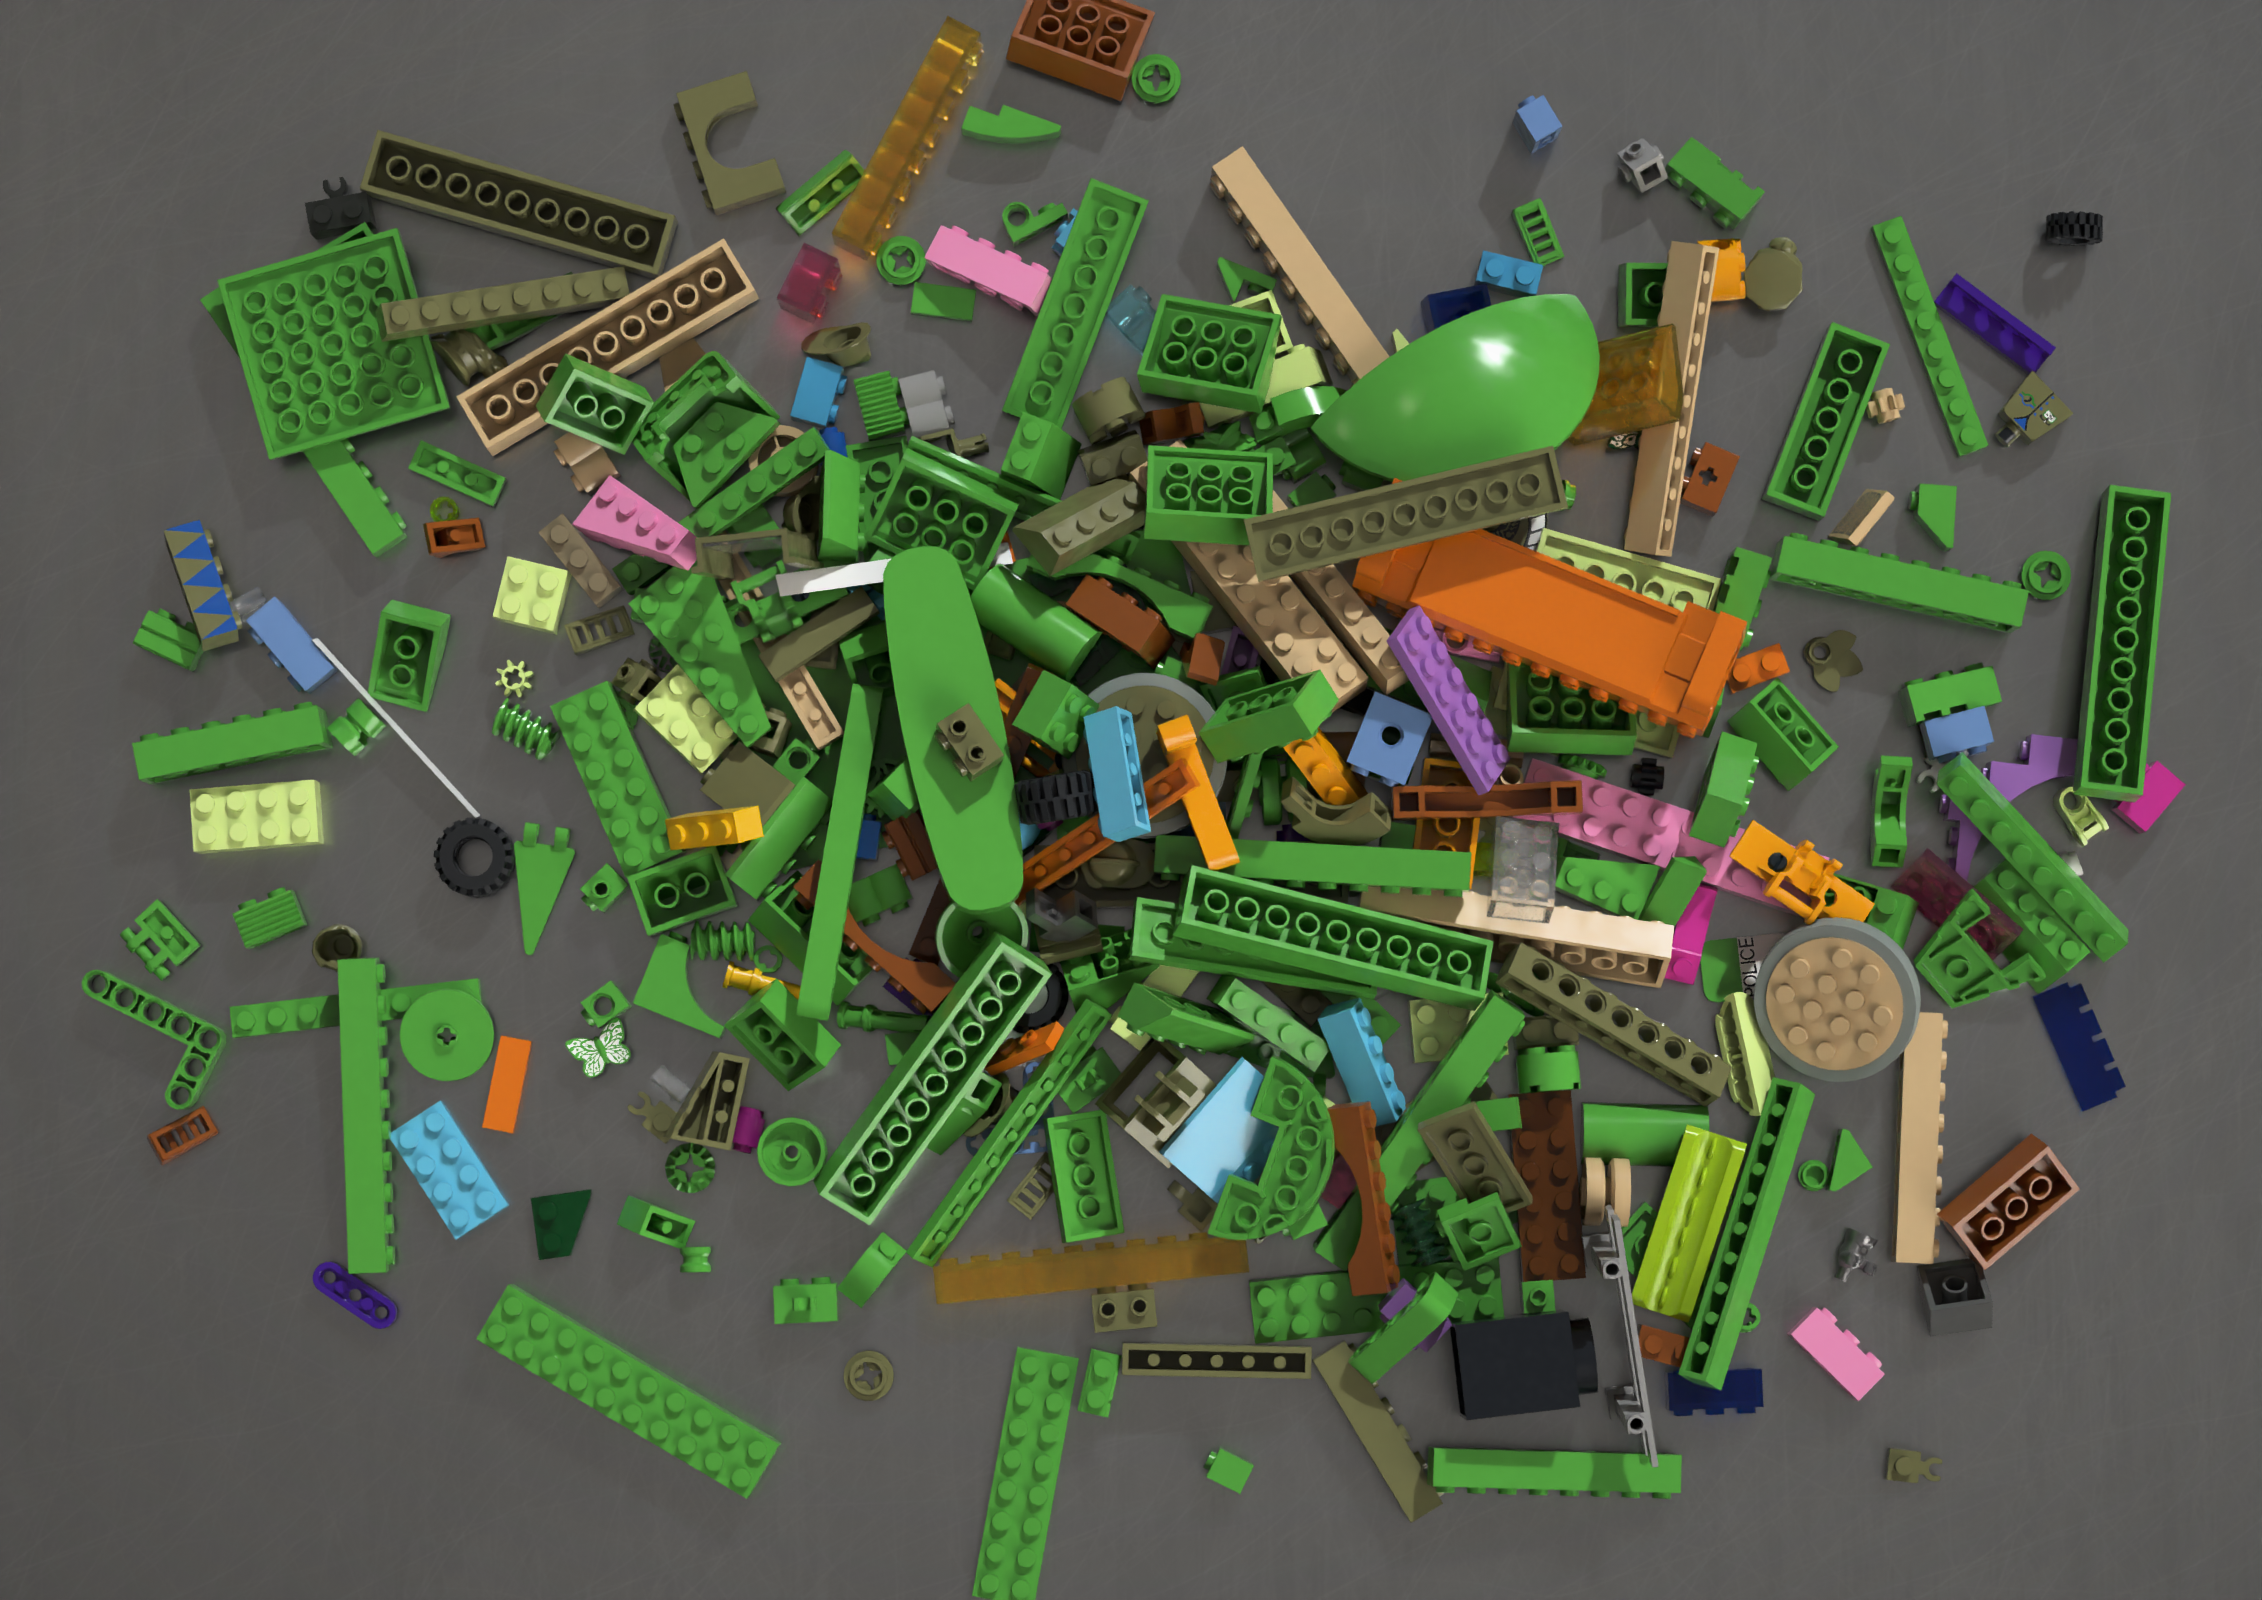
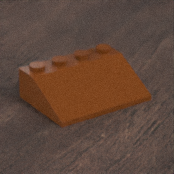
M1027 0L1011 35L1006 59L1122 101L1155 12L1123 0Z

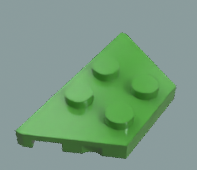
M716 401L673 446L691 505L697 509L705 504L781 423L773 417Z

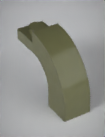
M1293 776L1283 782L1281 802L1289 813H1293L1292 828L1312 841L1321 844L1357 846L1371 842L1390 831L1392 811L1373 792H1370L1354 803L1338 806L1326 804L1316 799Z

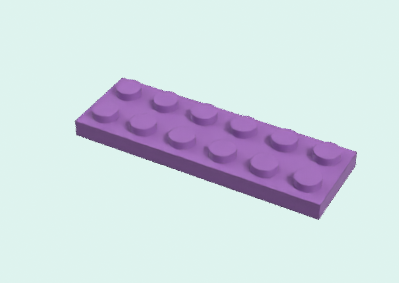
M1420 605L1410 608L1387 639V643L1477 794L1487 793L1511 758L1506 747L1501 743L1493 730L1492 723L1486 718L1480 708L1476 696L1471 693L1464 681L1461 671L1455 666L1448 654L1445 644L1441 642L1432 627L1429 617L1425 615Z

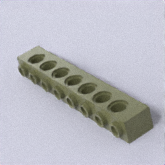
M1521 942L1508 952L1495 981L1496 984L1701 1105L1707 1107L1720 1098L1732 1066L1723 1062L1721 1057L1699 1048L1694 1041L1672 1032L1667 1025L1650 1019L1640 1009L1628 1006L1618 1000L1617 996L1613 993L1601 990L1593 985L1589 979L1574 974L1566 969L1562 963L1540 954L1531 945ZM1533 972L1538 976L1539 980L1533 975ZM1559 987L1564 991L1565 995L1562 994Z

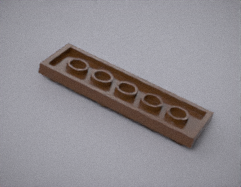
M1571 1090L1507 1095L1508 1098H1519L1522 1128L1510 1129L1513 1165L1533 1196L1531 1205L1517 1209L1518 1234L1522 1245L1520 1247L1522 1282L1586 1278L1581 1238L1583 1234Z

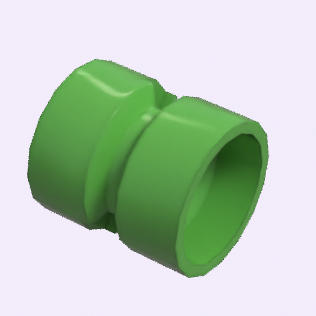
M357 698L346 709L347 715L345 717L339 716L327 727L331 734L355 757L368 745L367 739L369 737L375 738L387 727L360 698Z

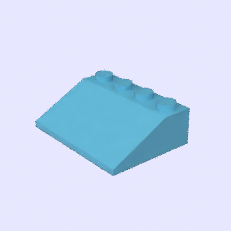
M1243 1057L1238 1060L1159 1151L1217 1204L1229 1174L1254 1182L1260 1176L1279 1129L1278 1126L1250 1116L1264 1076Z

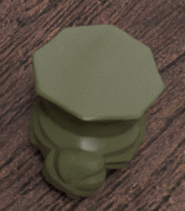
M1787 237L1774 238L1771 240L1769 248L1758 250L1744 271L1746 297L1757 304L1759 309L1766 311L1786 309L1803 291L1802 263L1795 255L1797 252L1795 243Z
M461 329L449 331L447 335L438 334L431 336L434 351L442 358L453 375L466 386H469L471 376L476 372L482 373L484 378L487 379L508 366L504 356L491 351L478 335Z

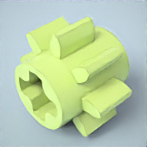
M507 660L508 667L506 669L497 668L496 671L501 674V680L495 684L498 687L504 685L507 687L504 691L506 697L513 691L516 692L519 698H522V690L525 688L533 689L528 683V678L534 676V673L532 671H523L525 668L524 661H521L517 667L510 660ZM519 672L518 676L522 679L521 683H514L511 687V681L508 679V676L510 674L516 675Z

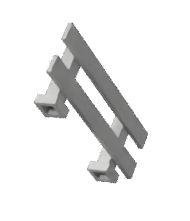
M1606 1205L1604 1208L1608 1231L1583 1235L1581 1238L1587 1269L1596 1267L1603 1279H1616L1632 1383L1605 1388L1609 1416L1611 1421L1620 1419L1627 1434L1640 1433L1642 1450L1646 1456L1648 1455L1649 1463L1652 1468L1659 1467L1621 1223L1618 1215H1614L1612 1206Z

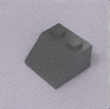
M1970 1258L1917 1266L1923 1313L1930 1336L1992 1328L1993 1301L1983 1268Z

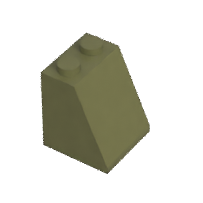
M740 741L735 746L730 744L720 756L723 762L716 770L710 768L700 781L703 784L700 791L723 809L759 806L762 827L796 786Z

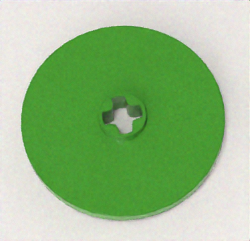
M437 989L420 996L409 1006L400 1026V1044L406 1059L418 1072L435 1080L454 1081L472 1075L486 1062L494 1043V1026L487 1009L472 995L456 989ZM444 1028H450V1033L456 1035V1037H451L450 1042H445L444 1037L438 1034L443 1033Z

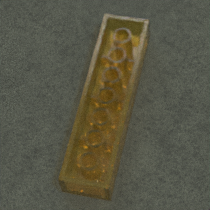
M947 16L831 233L835 245L865 261H868L871 254L873 256L877 255L884 241L881 237L885 227L890 229L897 218L898 212H896L899 201L905 202L912 189V185H910L911 178L914 173L917 175L921 173L927 161L925 158L926 150L928 147L934 148L941 135L939 129L942 120L948 121L956 106L953 103L957 92L960 94L964 92L970 80L968 74L971 66L977 67L983 57L984 50L982 48L984 44H982L980 32Z

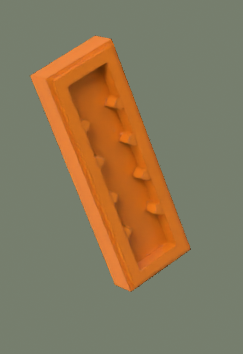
M1056 1021L1035 1031L1031 1029L1016 1039H1008L1000 1045L984 1069L991 1076L1053 1051L1064 1032V1028Z

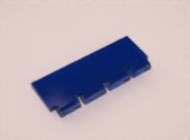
M2068 982L2033 996V1000L2082 1112L2117 1098L2115 1091L2126 1087L2118 1067L2105 1070L2104 1065L2115 1060L2105 1038L2095 1042L2092 1040V1036L2101 1033L2102 1030L2093 1009L2083 1013L2079 1010L2080 1007L2090 1003L2082 984L2069 987Z

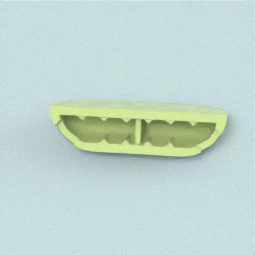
M1736 992L1724 998L1725 1001L1720 1009V1014L1715 1016L1717 1036L1723 1062L1732 1066L1727 1082L1733 1101L1739 1103L1749 1112V1115L1761 1116L1772 1079L1775 1077L1768 1043L1756 1019L1753 998L1746 993Z

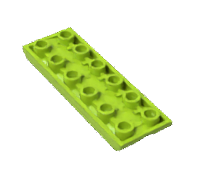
M1689 1124L1686 1125L1632 1290L1633 1305L1689 1323L1746 1151L1747 1143Z

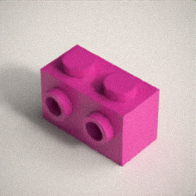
M2154 761L2150 765L2146 763L2143 796L2135 803L2114 800L2116 805L2111 810L2139 834L2144 833L2186 784L2160 762Z

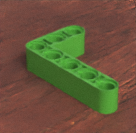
M91 970L86 973L82 980V989L88 996L188 1045L166 1089L165 1100L170 1107L177 1110H187L194 1107L225 1048L227 1039L224 1031L108 972ZM97 976H102L106 983L105 988L100 993H96L92 988V981ZM129 989L133 994V1002L129 1006L124 1007L120 1003V994ZM157 1003L161 1008V1016L157 1020L152 1021L149 1019L147 1011L150 1005ZM185 1017L189 1022V1029L186 1033L180 1035L175 1029V1024L179 1018ZM209 1031H213L217 1036V1043L212 1048H207L203 1043V1037ZM194 1059H199L203 1064V1070L200 1075L194 1077L189 1072V1064ZM180 1087L186 1088L189 1093L188 1100L182 1105L178 1104L175 1100V1092Z

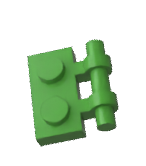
M159 899L155 900L134 920L142 928L137 935L129 927L120 934V937L127 943L126 948L131 953L135 952L146 964L144 966L150 974L154 973L161 981L166 979L171 973L163 965L168 958L176 966H179L201 946ZM149 938L161 949L156 955L145 945Z

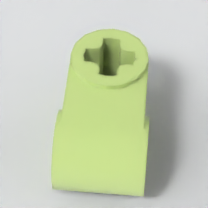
M2073 787L2062 788L2054 795V808L2066 823L2074 839L2084 847L2087 845L2088 839L2101 830L2105 832L2109 829V826L2087 796L2073 794L2076 798V805L2072 810L2066 808L2063 799L2068 792L2073 794Z

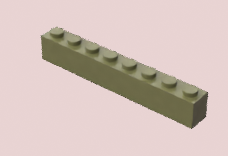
M622 266L381 303L375 312L381 342L608 307L630 293L625 269Z

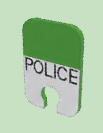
M1774 933L1705 942L1700 961L1704 996L1711 1002H1724V998L1729 994L1743 992L1754 999L1755 983L1761 964L1770 949L1785 934Z

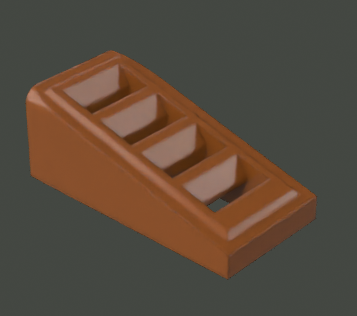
M202 1106L147 1135V1140L160 1164L164 1165L217 1135L218 1131L206 1109ZM197 1117L206 1131L203 1134H200L193 1121ZM183 1125H188L194 1139H188L182 1128ZM175 1130L183 1143L179 1147L171 1135V1132ZM162 1137H165L171 1148V1151L167 1153L159 1140Z

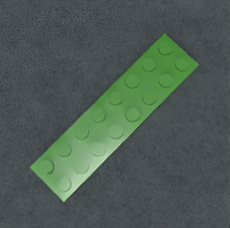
M1090 178L1002 411L1019 418L1025 412L1049 421L1060 429L1062 428L1149 200Z
M1137 897L1134 901L1129 960L1374 999L1377 995L1376 986L1173 936L1178 903Z
M1499 1257L1466 1271L1463 1270L1459 1260L1453 1262L1452 1259L1397 1265L1400 1271V1280L1402 1278L1406 1279L1416 1289L1431 1273L1436 1272L1459 1293L1453 1309L1448 1315L1451 1323L1504 1317ZM1341 1270L1249 1280L1255 1344L1375 1332L1385 1324L1379 1317L1382 1313L1379 1310L1378 1304L1388 1293L1352 1296L1348 1270L1346 1272Z
M1017 1347L972 1596L991 1600H1035L1079 1358Z

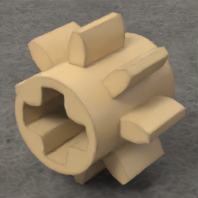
M1892 388L1871 393V401L1866 406L1869 419L1876 417L1878 424H1883L1901 418L1899 411L1905 408L1902 393L1894 395Z

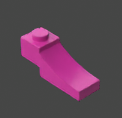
M1700 883L1675 925L1671 959L1664 978L1694 985L1718 891L1717 887Z

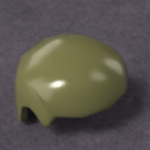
M334 924L322 929L316 936L312 945V954L321 968L326 967L338 972L337 960L360 958L362 956L363 943L353 928L342 924Z

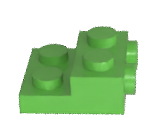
M1497 1192L1472 1203H1468L1467 1199L1464 1198L1437 1210L1440 1218L1435 1220L1438 1231L1442 1238L1448 1236L1450 1243L1446 1246L1453 1262L1460 1261L1464 1271L1522 1247Z

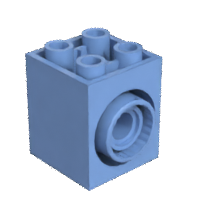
M1375 692L1346 761L1352 764L1350 770L1368 777L1370 772L1381 776L1379 782L1391 787L1398 786L1399 783L1405 785L1432 721L1431 715ZM1388 727H1395L1400 731V740L1394 745H1388L1382 739V733Z

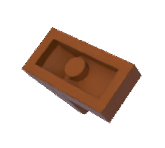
M480 518L423 524L428 552L431 556L443 558L452 553L478 551L485 548Z
M1202 633L1195 634L1192 644L1184 642L1180 656L1186 677L1216 686L1225 642Z

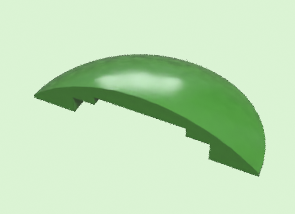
M1544 294L1522 297L1471 312L1418 338L1387 358L1341 395L1311 426V431L1328 449L1350 465L1393 482L1394 478L1407 481L1548 446H1553L1554 450H1556L1581 423L1596 392L1599 378L1600 354L1593 324L1576 295Z

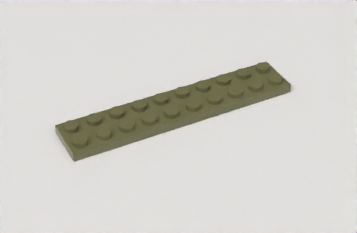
M1548 446L1244 519L1258 582L1567 509L1568 505L1554 447Z

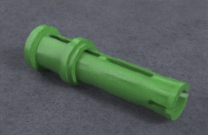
M843 1001L838 1008L837 1024L840 1029L855 1027L862 1028L865 1032L885 1029L920 1034L932 1016L878 1010L872 1004H867L863 1007L851 1005L850 1002Z

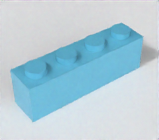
M1115 706L1085 716L1083 734L1089 748L1090 758L1088 759V765L1093 774L1095 785L1093 796L1098 804L1100 816L1098 818V826L1103 837L1121 842L1151 832L1132 713Z
M1361 998L1328 1005L1317 1020L1352 1103L1370 1101L1371 1109L1376 1114V1126L1396 1122L1406 1109L1405 1097L1398 1090L1394 1080L1393 1068L1387 1063L1383 1054L1382 1042L1373 1030L1368 1009L1363 1006Z

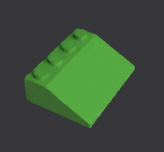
M1162 294L1137 372L1142 392L1261 414L1270 385L1282 319L1281 315Z
M1148 445L1144 539L1250 545L1244 519L1273 513V453Z
M907 448L864 539L895 554L922 546H936L944 549L956 559L967 588L974 591L986 575L1020 501Z
M1507 663L1506 734L1508 752L1632 755L1637 738L1636 715L1619 709L1618 702L1611 699L1604 703L1590 697L1589 690L1579 687L1577 691L1569 689L1560 684V678L1550 675L1548 679L1540 677L1531 672V666L1521 663L1519 667Z

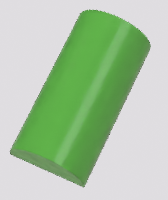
M1001 563L995 565L987 572L971 595L977 620L981 626L1047 671L1058 675L1057 677L1067 682H1070L1103 633Z
M1581 1102L1580 1164L1583 1165L1584 1157L1601 1158L1604 1165H1609L1612 1158L1629 1159L1630 1166L1673 1167L1686 1125L1689 1124L1709 1131L1708 1107L1683 1104Z

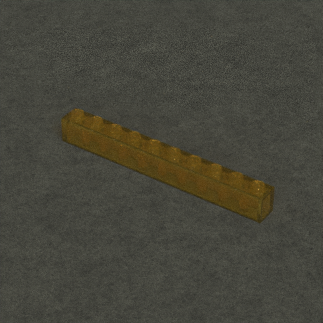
M1207 1232L1188 1234L1189 1240L1176 1241V1235L1157 1237L1158 1243L1145 1244V1238L1126 1240V1247L1114 1248V1242L1095 1243L1096 1250L1083 1251V1245L1065 1246L1064 1253L1052 1254L1051 1248L1033 1250V1256L1021 1257L1020 1251L1001 1253L1002 1259L989 1260V1254L970 1256V1263L958 1264V1258L939 1259L940 1266H933L936 1303L945 1304L1249 1272L1246 1240H1232L1220 1237L1208 1238Z

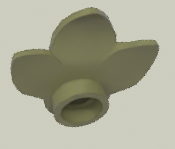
M1837 630L1826 638L1815 637L1805 645L1804 657L1808 664L1813 666L1814 678L1824 689L1837 692L1840 686V677L1853 676L1863 671L1861 661L1850 650L1856 641V635L1845 630ZM1816 647H1821L1824 650L1823 658H1817L1814 655Z

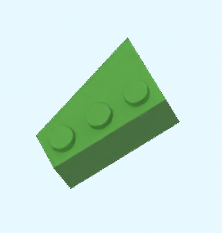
M1693 137L1684 144L1665 167V171L1668 173L1667 179L1676 187L1680 188L1683 186L1691 193L1690 199L1699 207L1704 208L1706 206L1714 213V220L1724 228L1729 226L1734 230L1765 193L1759 186L1755 190L1748 187L1741 180L1744 176L1740 172L1735 170L1732 173L1721 163L1720 157Z
M1736 547L1728 556L1713 611L1716 613L1722 611L1747 621L1746 634L1739 650L1740 652L1743 646L1748 648L1753 630L1749 629L1752 618H1757L1761 608L1762 600L1759 597L1762 588L1766 589L1771 571L1769 567L1772 557Z
M1981 662L1964 667L1965 672L1954 675L1953 671L1950 670L1935 674L1934 680L1923 682V678L1905 682V687L1898 691L1907 727L1919 725L1924 721L1981 706L1989 707L2002 702L1993 666L1983 667Z
M1555 857L1544 886L1608 915L1617 917L1630 916L1638 920L1660 866L1574 857Z

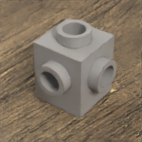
M1644 138L1631 143L1628 147L1617 153L1621 163L1618 170L1626 183L1631 181L1641 193L1668 178L1662 163L1665 160L1661 151L1656 145L1651 147Z

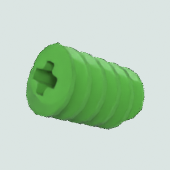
M506 698L493 720L492 734L497 736L503 732L504 741L508 742L514 738V746L516 748L521 747L525 743V753L530 754L536 749L535 758L538 760L543 759L553 749L560 737L561 730H557L554 734L551 733L553 725L551 722L542 728L540 726L541 716L530 721V710L519 715L520 704L517 703L512 709H509V698Z
M695 921L691 931V960H693L696 951L700 960H705L709 951L713 960H718L722 952L725 960L730 961L733 952H735L737 960L742 961L747 952L750 961H754L755 931L751 930L749 922H745L742 930H739L737 922H733L730 930H727L724 921H721L718 929L714 930L712 922L708 921L705 930H702L699 921Z

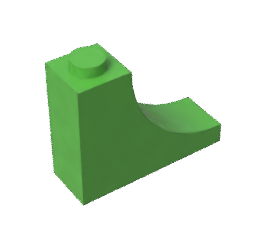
M670 931L669 936L661 934L633 1004L722 1039L726 1027L712 1020L700 1008L692 994L688 979L690 945L686 944L688 938Z

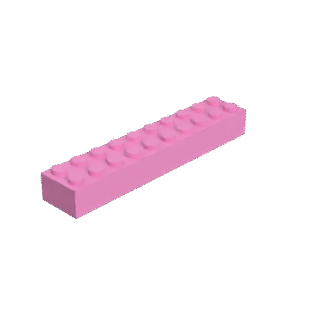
M1534 758L1530 760L1523 783L1582 780L1583 812L1576 815L1511 817V820L1533 828L1539 826L1540 830L1640 864L1660 866L1659 870L1661 871L1666 869L1672 857L1695 856L1707 871L1701 881L1702 884L1714 886L1718 890L1801 917L1774 897L1770 896L1768 898L1763 894L1767 885L1765 881L1729 857L1745 829L1738 828L1735 838L1729 836L1723 848L1689 836L1694 816L1692 811ZM1820 855V856H1822L1823 858H1825L1826 860L1829 861V857ZM1784 879L1779 885L1781 888L1809 906L1811 903L1809 896Z

